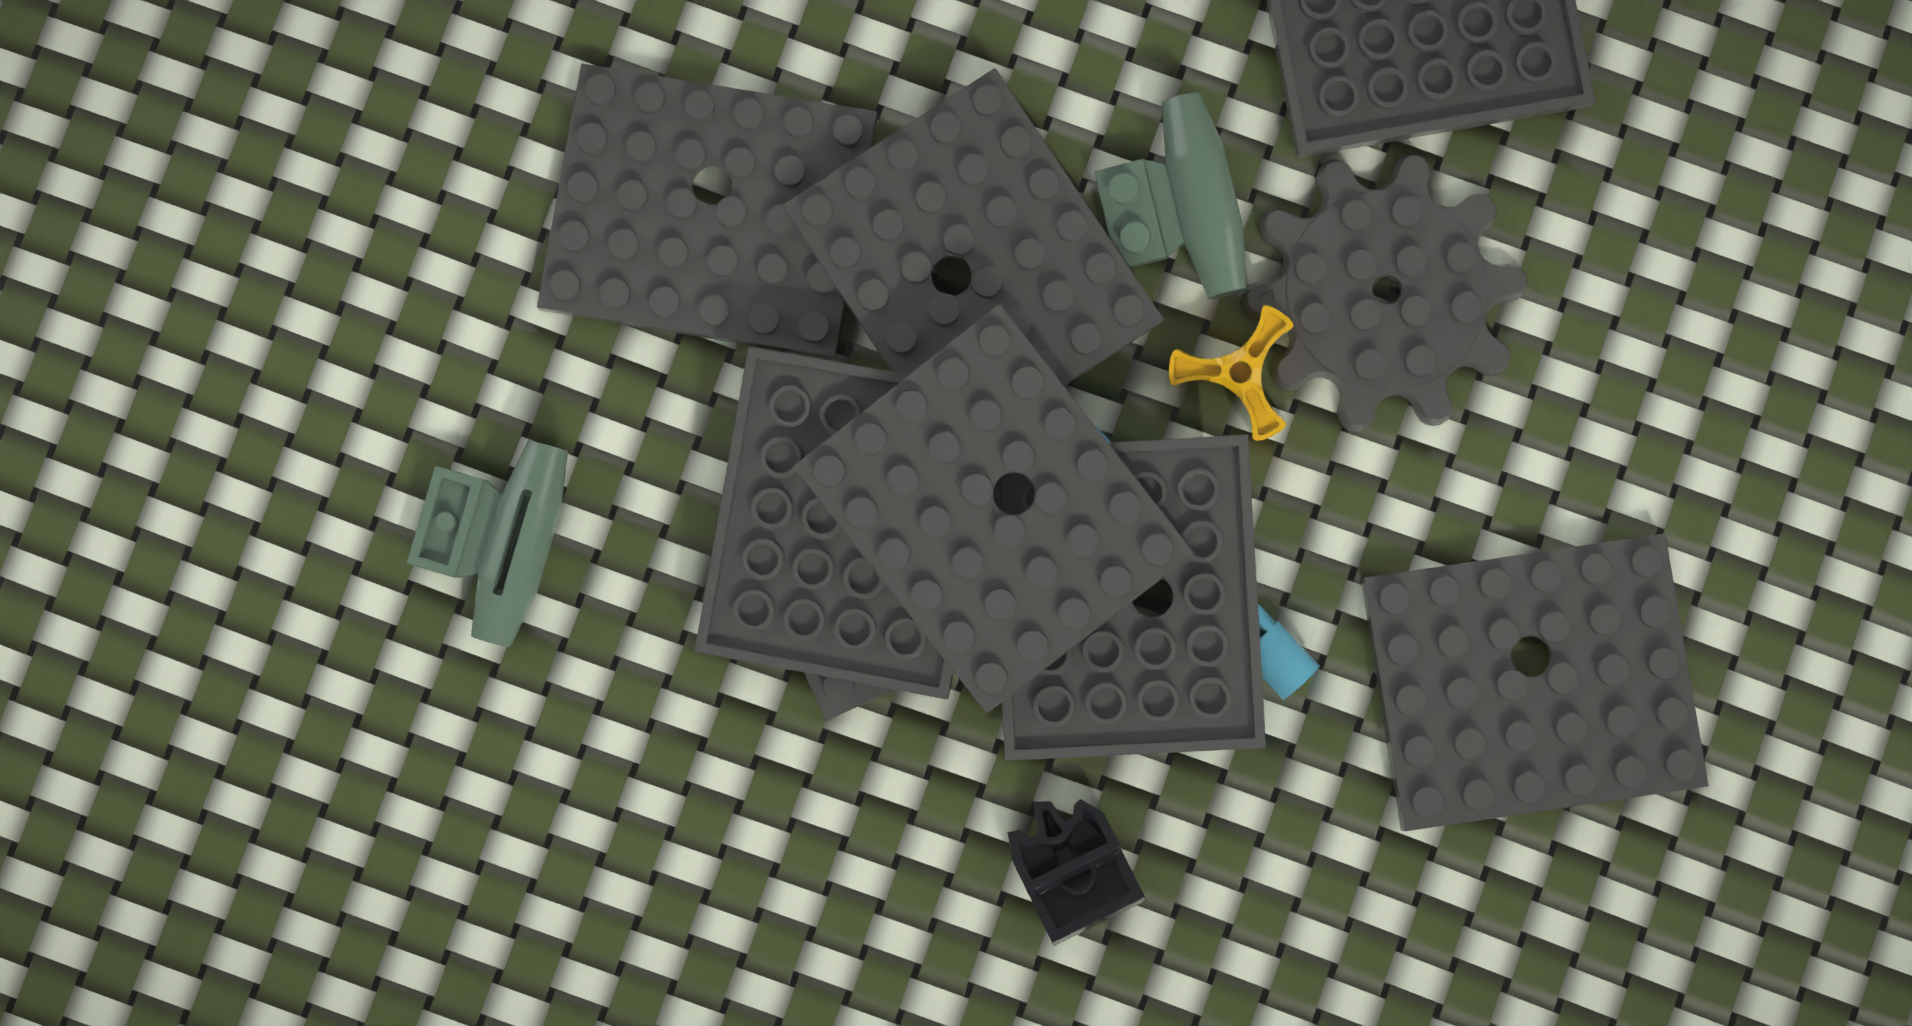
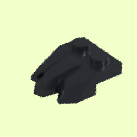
M1082 799L1074 804L1072 818L1064 821L1051 801L1033 802L1038 827L1036 836L1028 837L1021 830L1007 832L1013 864L1053 946L1146 901L1105 814Z

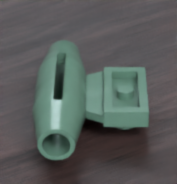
M1187 93L1169 98L1162 102L1166 164L1140 159L1094 171L1110 240L1129 268L1168 259L1170 255L1185 243L1208 299H1217L1241 293L1248 289L1244 227L1224 146L1201 93Z
M528 439L502 494L488 480L440 466H435L406 564L453 578L478 574L471 636L476 639L511 647L538 592L561 514L568 457L567 450Z

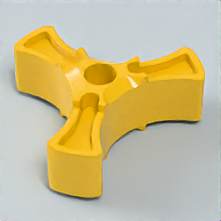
M1264 305L1261 310L1259 323L1253 335L1244 345L1229 354L1205 358L1191 355L1178 348L1175 349L1171 354L1169 363V380L1171 385L1176 386L1188 381L1205 380L1225 386L1234 392L1245 405L1252 423L1253 439L1260 441L1272 437L1285 428L1286 421L1272 408L1266 399L1261 382L1262 365L1270 347L1281 335L1293 328V322L1278 309Z

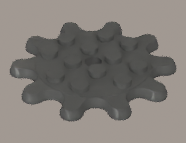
M1417 154L1402 156L1393 168L1389 183L1379 189H1368L1362 186L1346 162L1337 159L1328 160L1322 164L1317 172L1316 180L1322 195V204L1316 214L1311 217L1300 218L1280 208L1271 209L1260 218L1258 224L1261 238L1280 253L1283 266L1280 275L1274 280L1251 284L1241 296L1242 310L1248 317L1260 320L1262 307L1269 305L1284 313L1293 322V328L1288 331L1290 339L1288 348L1272 364L1271 379L1278 388L1285 391H1295L1314 378L1330 380L1339 391L1338 420L1345 429L1351 432H1360L1367 429L1374 421L1379 403L1390 396H1400L1408 400L1413 406L1418 419L1425 425H1441L1452 414L1453 405L1447 392V381L1454 370L1461 367H1469L1486 376H1497L1509 367L1511 361V353L1508 347L1488 331L1486 316L1489 309L1495 304L1516 301L1522 297L1527 290L1528 280L1524 271L1516 265L1491 264L1480 253V237L1495 222L1497 207L1491 198L1483 194H1472L1454 207L1438 205L1429 194L1428 184L1431 177L1429 163L1424 157ZM1385 277L1396 284L1397 288L1400 289V293L1395 303L1382 304L1377 301L1372 292L1375 280Z

